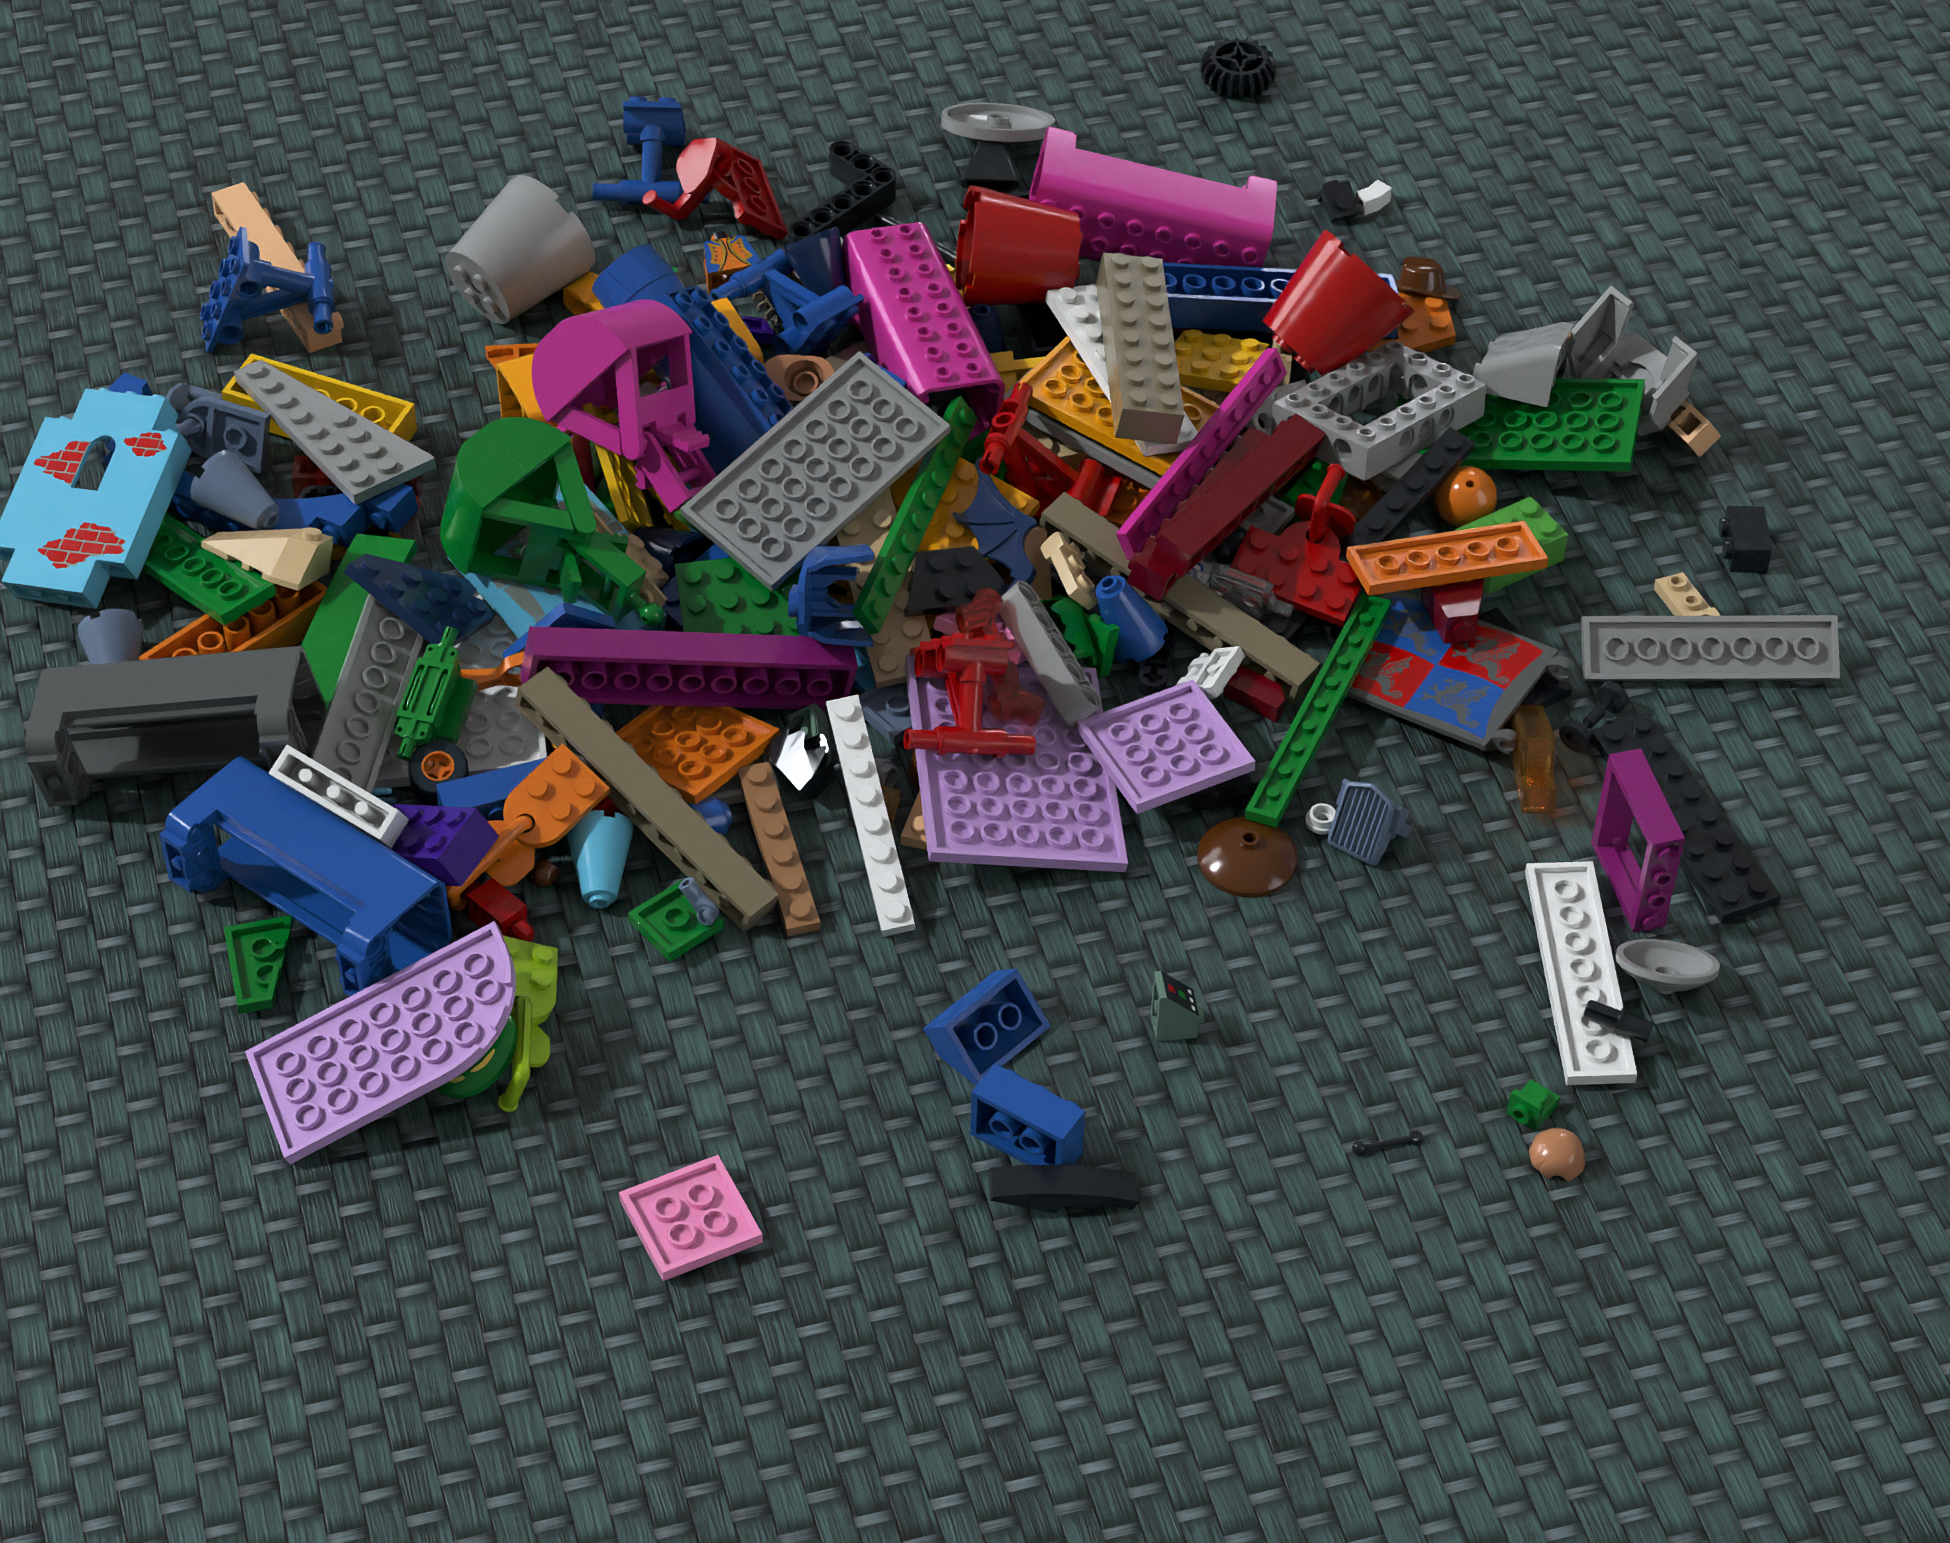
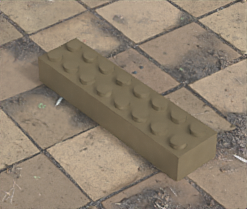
M1103 252L1096 278V287L1115 438L1177 444L1185 415L1162 259L1150 256L1139 257L1122 253L1112 254Z

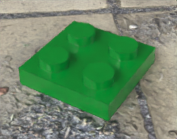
M680 880L628 912V921L669 962L724 929V920L720 916L712 925L705 926L699 923L697 912L679 889V884L683 880Z

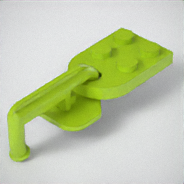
M503 936L510 951L516 973L515 998L510 1014L515 1020L518 1038L515 1053L511 1060L512 1079L505 1093L499 1096L498 1105L502 1111L511 1113L518 1107V1101L530 1077V1067L538 1068L544 1066L550 1056V1039L538 1025L548 1019L556 1003L558 948Z

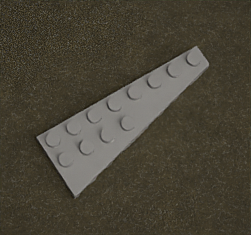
M262 360L250 363L234 371L236 382L266 413L271 414V418L355 505L436 468L435 458L431 454Z

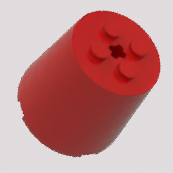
M971 185L968 188L963 207L968 209L966 220H960L955 261V284L961 290V296L967 307L977 304L989 306L1047 303L1045 301L1047 290L1064 287L1074 288L1075 279H1079L1081 263L1078 260L1079 249H1081L1083 242V232L1080 231V220L1077 212Z
M1326 229L1321 233L1262 320L1275 332L1271 337L1289 354L1294 350L1297 354L1293 358L1311 375L1316 370L1322 377L1361 357L1415 312L1412 307L1404 303L1405 300L1357 255L1354 253L1351 255L1343 247L1344 244Z

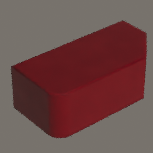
M1238 667L1236 673L1231 676L1224 687V697L1275 723L1284 714L1285 697L1281 685L1247 667Z

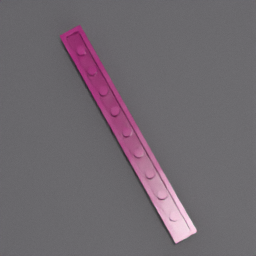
M1267 348L1117 531L1116 536L1127 559H1131L1136 552L1141 553L1143 551V547L1150 535H1157L1164 519L1172 517L1178 503L1181 500H1186L1192 487L1202 480L1206 471L1215 464L1222 452L1227 449L1285 377L1287 371L1277 348Z

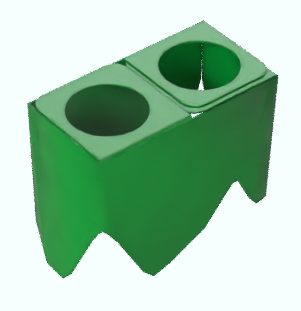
M1071 597L1039 600L1046 608L1061 635L1064 634L1063 638L1071 649V643L1075 645V650L1072 653L1077 661H1081L1096 653L1078 602ZM1061 617L1065 620L1067 626L1062 622Z

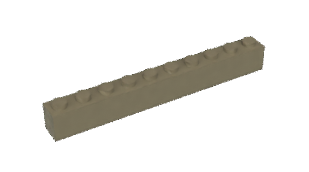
M1065 492L1042 512L1039 527L1046 528L1047 538L1057 531L1061 532L1069 545L1073 542L1077 544L1083 556L1081 561L1085 566L1103 578L1117 575L1128 581L1131 572L1128 569V564L1131 559L1126 558L1116 536L1119 530L1118 527ZM1188 574L1183 578L1180 577L1161 601L1133 587L1162 618L1211 651L1217 648L1240 646L1245 657L1238 667H1247L1280 684L1285 701L1291 705L1313 685V678L1317 675L1320 666L1319 662Z
M547 666L518 687L514 706L557 748L563 743L610 788L611 792L606 797L688 878L692 877L701 890L744 933L773 911L779 896L774 885L769 880L763 879L753 869L746 857L740 856L731 848L727 839L721 833H716L706 823L703 815L699 811L693 810L683 800L677 789L667 785L660 778L658 771L652 765L646 764L637 755L634 747L630 743L624 742L614 732L609 722L600 719L591 710L589 703L584 698L578 697L568 687L567 682L562 676L555 674Z

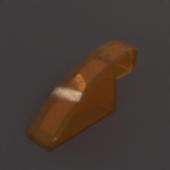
M1519 705L1510 717L1511 730L1517 734V738L1513 742L1516 744V749L1512 754L1521 812L1555 814L1557 788L1553 779L1556 740L1543 705Z

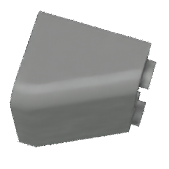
M1560 322L1497 337L1494 342L1490 341L1487 354L1483 358L1482 363H1476L1473 372L1474 378L1487 384V394L1547 407L1550 401L1551 388L1554 387L1556 378L1564 377L1568 359L1567 348L1572 337L1570 331L1574 328V324Z

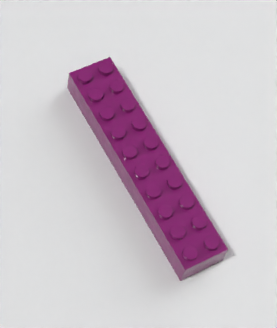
M529 626L520 674L523 685L548 666L555 674L565 679L568 687L578 697L584 698L588 703L703 707L730 706L735 708L803 709L816 703L822 710H827L826 701L850 696L858 664L854 646L826 644L810 637Z

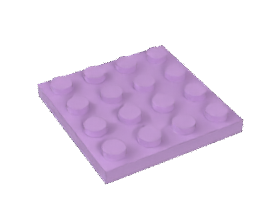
M1194 680L1077 722V732L1136 814L1255 770V760Z

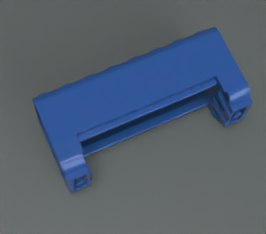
M242 756L232 760L169 813L165 822V829L159 834L169 880L189 893H192L194 890L201 894L208 891L213 892L230 877L336 945L337 954L335 959L339 963L341 974L339 981L343 986L344 994L349 997L451 943L452 928L447 890L444 882L324 807L277 781L267 771ZM213 825L232 835L219 848H217Z

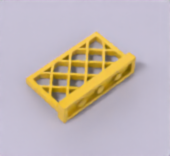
M593 403L582 405L585 412L614 425L619 422L614 412L606 415ZM594 442L619 522L630 534L643 525L655 527L644 490L639 489L635 485L638 479L635 477L637 471L634 468L636 466L634 460H629L624 455H619Z

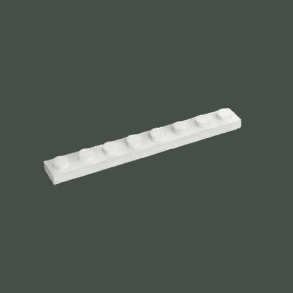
M857 694L826 701L882 937L916 930L859 696Z

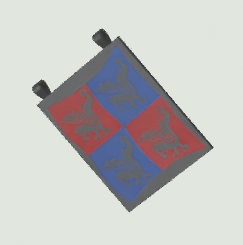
M1403 590L1380 595V598L1392 600V610L1346 696L1484 751L1492 743L1503 753L1511 754L1516 749V744L1513 742L1517 738V734L1513 730L1502 729L1546 670L1556 679L1566 681L1571 675V671L1568 669L1571 667L1572 662L1566 657H1556L1558 655V649L1482 620H1478L1474 641L1444 644L1421 602V597ZM1318 672L1317 675L1313 678V683H1314L1316 677L1318 676L1319 672Z

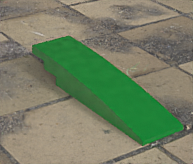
M356 534L343 557L301 644L324 697L326 712L366 598L369 595L365 589L347 576L344 571L350 562L364 554L410 564L418 550L415 540Z

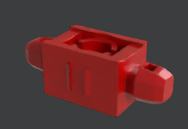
M494 878L489 879L483 884L475 880L461 893L462 897L468 902L469 913L467 917L480 928L495 921L503 936L528 942L533 940L534 929L527 922V905Z

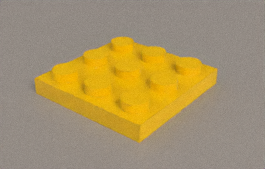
M1195 329L1184 330L1174 342L1180 385L1231 393L1259 359L1262 352L1269 348V344L1261 343L1251 338L1242 340L1231 338L1226 334L1211 335Z

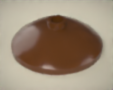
M1238 817L1219 822L1203 835L1198 846L1197 861L1201 873L1214 887L1234 896L1251 898L1270 895L1285 887L1295 874L1298 855L1293 840L1280 827L1277 826L1275 828L1247 820L1245 817Z

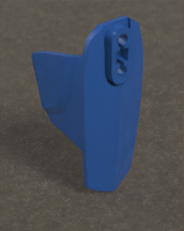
M827 542L824 546H815L808 553L802 565L798 585L794 584L792 586L788 599L789 617H797L796 626L801 637L814 638L826 644L873 647L871 635L866 632L851 613L855 604H840L828 595L829 585L837 580H856L857 574L860 573L859 567L831 565L874 560V552L867 544L828 546Z

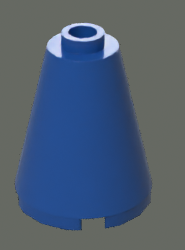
M1115 575L1103 578L1095 590L1100 616L1103 617V623L1107 625L1115 624L1120 627L1113 659L1119 663H1125L1124 659H1134L1136 663L1153 656L1165 643L1163 637L1165 632L1168 634L1165 621L1123 577Z

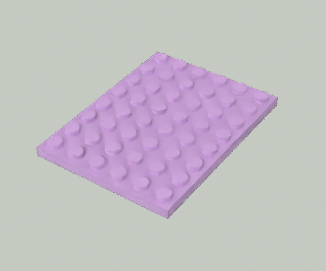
M907 655L904 665L912 729L933 730L938 726H956L944 679L917 677L914 670V656ZM1030 664L1008 665L1007 671L1003 676L986 675V683H983L982 728L1003 729L1008 734L1034 735L1036 739L1034 755L1006 754L1002 758H993L992 755L947 753L945 756H940L933 753L932 750L915 749L929 861L1126 872L1128 859L1115 783L1077 732V727L1071 726L1063 719ZM1082 667L1101 699L1096 668ZM1102 706L1091 716L1102 713Z

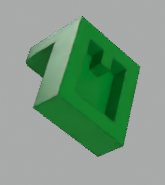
M1530 1079L1521 1091L1514 1089L1511 1092L1506 1114L1513 1117L1518 1123L1525 1124L1537 1131L1559 1105L1560 1096Z

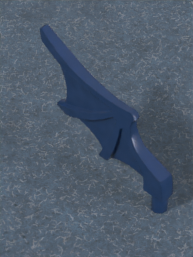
M979 456L974 464L978 474V490L975 499L963 513L953 512L952 515L958 524L967 527L975 535L979 547L977 550L984 558L999 561L1011 570L1010 577L1013 582L1006 592L1018 581H1024L1031 585L1037 572L1025 552V540L1028 533L1037 527V521L1016 509L1003 497L990 475L980 470L979 462L982 457Z

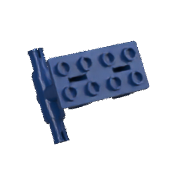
M630 97V101H623L624 134H627V145H642L641 180L619 181V184L593 183V201H619V204H622V206H628V204L644 205L642 202L643 196L648 191L654 190L657 192L658 197L674 204L684 193L680 181H662L663 146L685 147L686 121L682 104L676 102L675 98L670 97L659 98V102L647 101L645 97ZM709 193L700 203L709 204Z
M240 226L237 235L232 236L229 241L227 259L223 258L221 260L219 278L211 284L209 302H204L201 308L200 319L204 321L201 337L202 340H205L206 352L213 353L217 342L228 345L240 342L244 335L243 320L307 302L308 310L313 315L314 330L319 334L330 333L333 328L332 313L335 310L334 281L331 275V265L326 260L325 245L316 241L308 244V248H306L308 262L305 264V273L272 266L271 262L260 260L259 247L254 242L248 241L247 228ZM267 286L279 289L262 294L263 288H267Z
M781 248L750 267L732 274L729 282L710 291L712 301L722 298H728L729 301H732L737 297L746 298L761 290L783 321L782 326L785 331L773 338V345L778 355L809 356L814 353L815 356L823 354L830 348L829 343L840 336L839 331L850 324L848 319L860 311L858 306L865 299L862 293L854 296L851 290L844 285L820 297L786 277L794 269Z

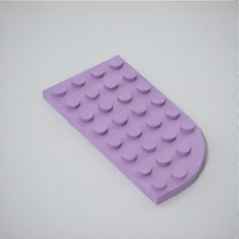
M495 921L245 1051L282 1154L289 1164L304 1158L449 1082L473 1066L491 1048L507 1023L516 991L514 963L501 930Z

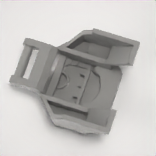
M1610 286L1570 331L1572 337L1567 348L1571 378L1645 379L1646 389L1637 435L1643 436L1662 431L1670 422L1672 413L1690 394L1687 388L1699 354L1676 336L1672 339L1673 343L1668 357H1666L1639 334H1624L1634 303L1613 286Z

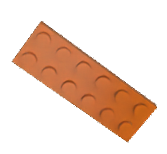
M1525 521L1347 547L1346 553L1348 562L1368 596L1546 569L1549 559Z

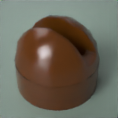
M538 858L534 868L530 871V879L538 887H549L560 875L559 870L551 862L543 858Z

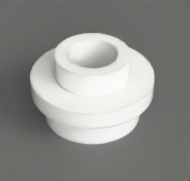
M1325 803L1312 806L1306 814V826L1314 833L1329 834L1336 813L1335 809Z

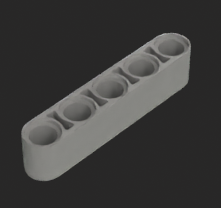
M1018 581L996 601V608L1063 719L1071 726L1077 727V722L1094 714L1102 706V701L1042 602H1039L1040 599L1036 592L1026 582Z

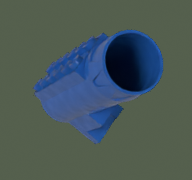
M643 244L626 252L611 263L594 282L592 292L604 309L641 299L654 300L675 311L691 329L692 333L689 335L696 415L694 426L697 432L701 431L703 435L708 434L710 438L709 446L700 450L717 476L794 409L785 397L784 390L772 381L766 373L765 366L754 358L748 350L746 342L737 336L729 326L728 319L718 312L710 302L709 295L699 288L698 285L685 288L678 278V274L651 244ZM667 355L652 369L662 382H666L668 389H671L669 359Z

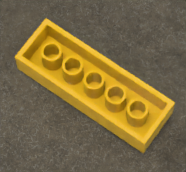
M252 353L239 368L241 369L250 363L262 360L408 442L417 432L415 403ZM235 375L221 391L222 399L265 412L236 382ZM271 418L269 432L290 438Z

